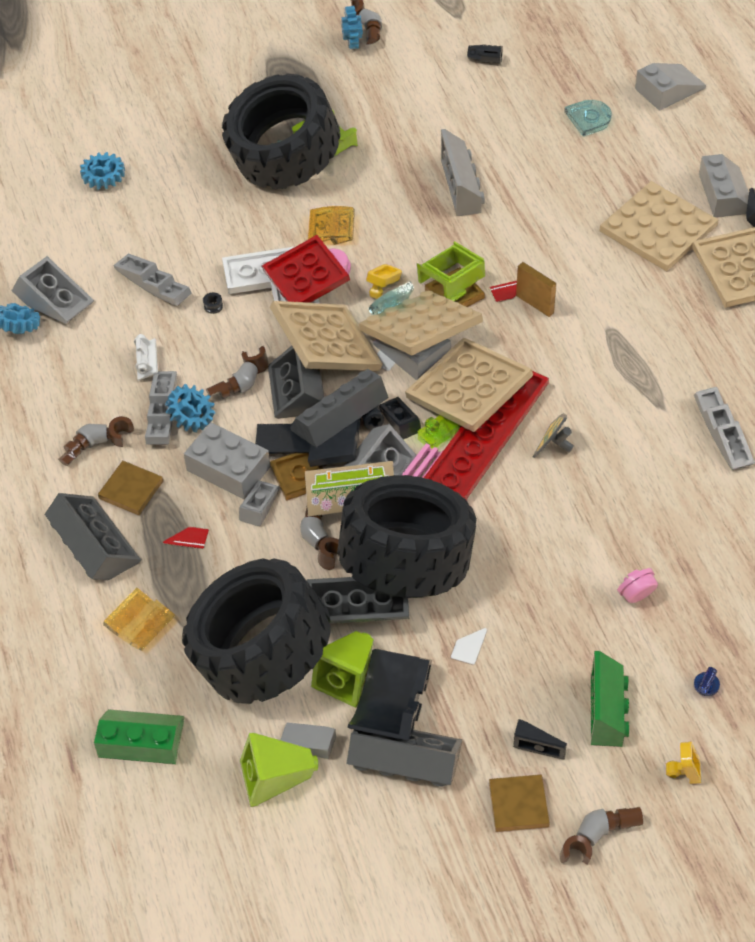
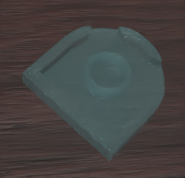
M584 100L565 106L564 111L582 136L604 130L608 127L612 117L610 107L598 100Z
M411 281L375 300L369 307L371 315L380 314L386 308L395 307L404 300L409 299L414 290Z

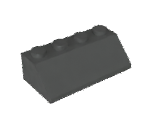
M369 369L360 372L358 376L348 383L341 385L339 389L325 396L320 402L297 416L290 427L291 431L317 448L389 398L381 376Z
M58 493L44 514L50 521L52 528L62 538L63 543L74 554V558L85 569L87 576L93 580H110L141 561V558L94 496Z
M353 577L307 579V582L327 607L331 618L330 623L409 619L408 598L377 592L363 586L354 580Z
M353 730L350 737L347 764L353 765L355 769L361 771L373 769L378 770L382 775L393 776L397 774L405 776L410 781H420L422 779L431 781V784L443 787L451 785L454 779L463 739L414 730L411 739L408 741Z

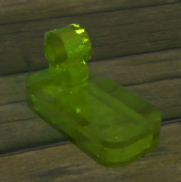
M441 415L435 419L430 417L425 421L424 428L418 430V440L423 445L429 444L431 449L437 448L456 434L461 425Z

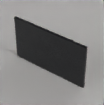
M257 424L255 444L267 449L269 454L309 453L311 445L291 431L290 427L292 424Z

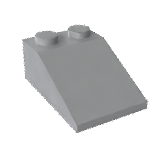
M652 63L637 70L635 89L659 111L706 88V85L682 64Z
M48 256L20 275L11 290L27 306L65 324L94 301Z
M378 339L373 341V345L382 351L416 381L451 349V341L446 339L411 356Z

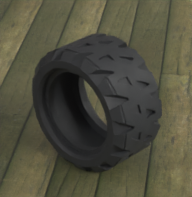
M276 74L265 77L259 82H254L245 88L239 96L234 98L228 106L229 112L223 118L222 129L224 132L222 137L238 169L245 179H250L252 184L262 188L270 186L271 189H286L288 186H298L309 181L312 176L318 175L327 167L329 159L334 157L339 146L340 127L323 89L315 81L308 77L304 78L299 74ZM294 118L305 119L301 128L290 137L274 144H257L261 136L274 125Z
M409 475L384 476L368 480L356 486L355 490L350 491L344 500L337 551L339 561L344 570L352 574L354 580L377 592L404 598L436 596L448 592L452 587L458 586L466 577L470 567L477 518L473 508L469 506L464 497L436 481Z
M262 558L249 561L229 570L213 581L201 593L186 617L187 625L183 627L182 644L185 646L184 652L190 662L219 695L227 700L232 699L235 703L252 704L254 700L263 702L279 696V694L286 690H290L316 666L323 655V648L327 646L331 633L329 623L331 618L325 604L296 566L276 558L270 560ZM276 615L271 623L257 636L237 646L254 626Z

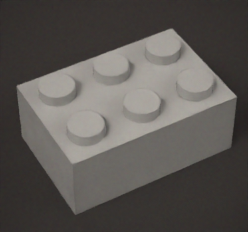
M212 422L209 423L184 453L188 472L242 499L247 497L257 481H260L270 468L269 451Z

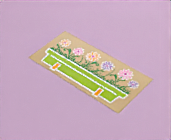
M393 461L305 471L308 516L342 512L345 498L350 491L355 490L356 486L379 477L393 476Z

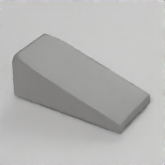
M258 480L239 507V520L255 526H261L280 490V486Z
M287 722L280 740L309 748L312 755L329 759L336 739V729L326 726Z

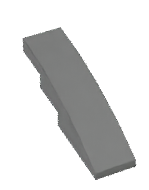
M128 253L113 265L118 272L130 281L173 305H179L192 294L188 286L175 282L171 274L158 270L156 263Z
M158 371L153 376L149 394L150 405L147 414L146 444H169L173 421H170L172 414L166 413L168 406L165 403L171 391H174L176 388L177 371Z
M713 387L696 392L694 398L702 417L731 470L754 465V459L738 421H734L728 403H723L718 388Z

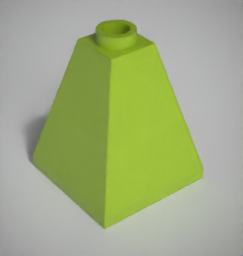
M354 631L325 646L322 657L313 668L311 687L356 708L366 677L374 639L367 633Z
M257 733L248 734L240 758L250 807H255L310 779L313 772L318 770V759L316 755H312L311 749Z

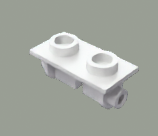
M139 334L134 339L137 357L135 368L138 381L158 373L156 339L148 340L145 335Z

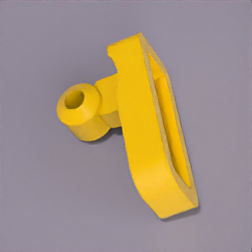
M383 264L368 271L366 281L373 284L369 290V296L379 300L383 296L382 287L400 280L402 270Z
M692 741L681 742V762L674 760L667 762L666 775L671 778L686 775L690 784L701 783L700 759Z

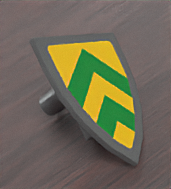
M566 414L559 415L550 424L533 455L534 458L550 441L568 453L573 449L574 445L566 440L572 433L569 427H564L557 434L567 419Z

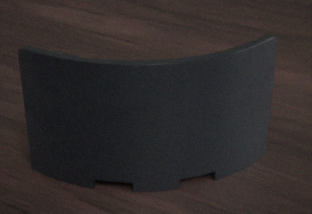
M373 649L360 701L347 728L409 741L414 733L415 721H418L422 703H419L418 700L420 694H423V691L427 689L432 660Z

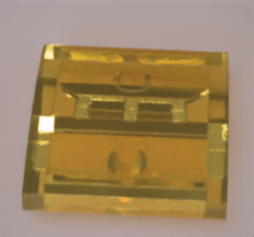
M327 206L311 209L308 239L318 235L323 242L331 240L333 245L352 241L355 209L348 206Z
M136 588L104 620L103 625L116 636L142 651L175 617V614L157 599L153 601L140 589Z

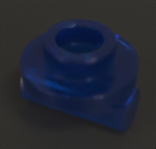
M708 667L706 672H702L695 677L694 688L700 695L709 697L719 691L720 681L716 677L717 670L715 668Z

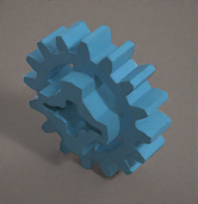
M347 6L344 8L345 17H341L343 40H347L349 49L359 48V38H362L363 34L361 16L356 15L354 6Z
M98 152L97 156L90 155V160L84 159V164L80 165V174L84 184L89 183L90 188L97 186V190L101 186H104L105 189H108V185L116 186L115 182H121V177H125L124 162H122L121 157L116 158V154L109 156L108 152H105L104 155Z
M16 303L7 304L6 307L0 305V329L5 332L11 331L15 334H24L25 331L32 332L33 329L37 330L40 324L39 312H34L35 309L19 306Z
M184 384L182 388L177 386L174 391H171L165 403L168 406L166 413L172 414L170 421L176 420L178 422L176 427L179 428L183 425L185 431H188L189 428H192L194 432H197L199 428L204 430L213 420L212 417L215 414V411L212 410L215 404L208 401L210 395L204 396V390L197 391L196 385H193L191 389H189L187 384Z

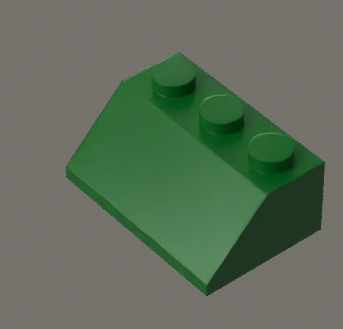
M594 651L591 670V745L622 747L624 737H629V721H624V714L629 712V698H624V691H628L629 679L628 676L624 675V665L601 651Z
M108 709L99 719L94 739L98 758L176 765L185 717L181 715Z

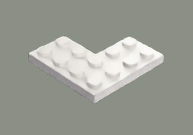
M294 247L223 257L222 261L228 294L271 288L274 301H286L265 274L262 265ZM316 299L311 303H319V299Z

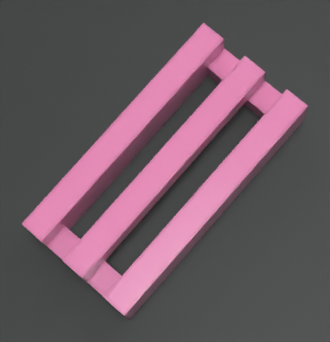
M426 443L402 475L419 477L431 460L435 457L436 461L441 453L435 447L431 449L430 445ZM432 465L429 467V469L426 471V473L423 475L422 478H424V476H425V475L427 474V472L430 470V468L432 467Z

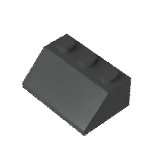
M293 346L289 347L268 365L275 418L297 417L324 398L320 369L305 368Z

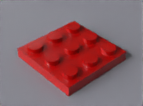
M318 235L262 265L265 274L287 302L311 303L350 281L349 274Z

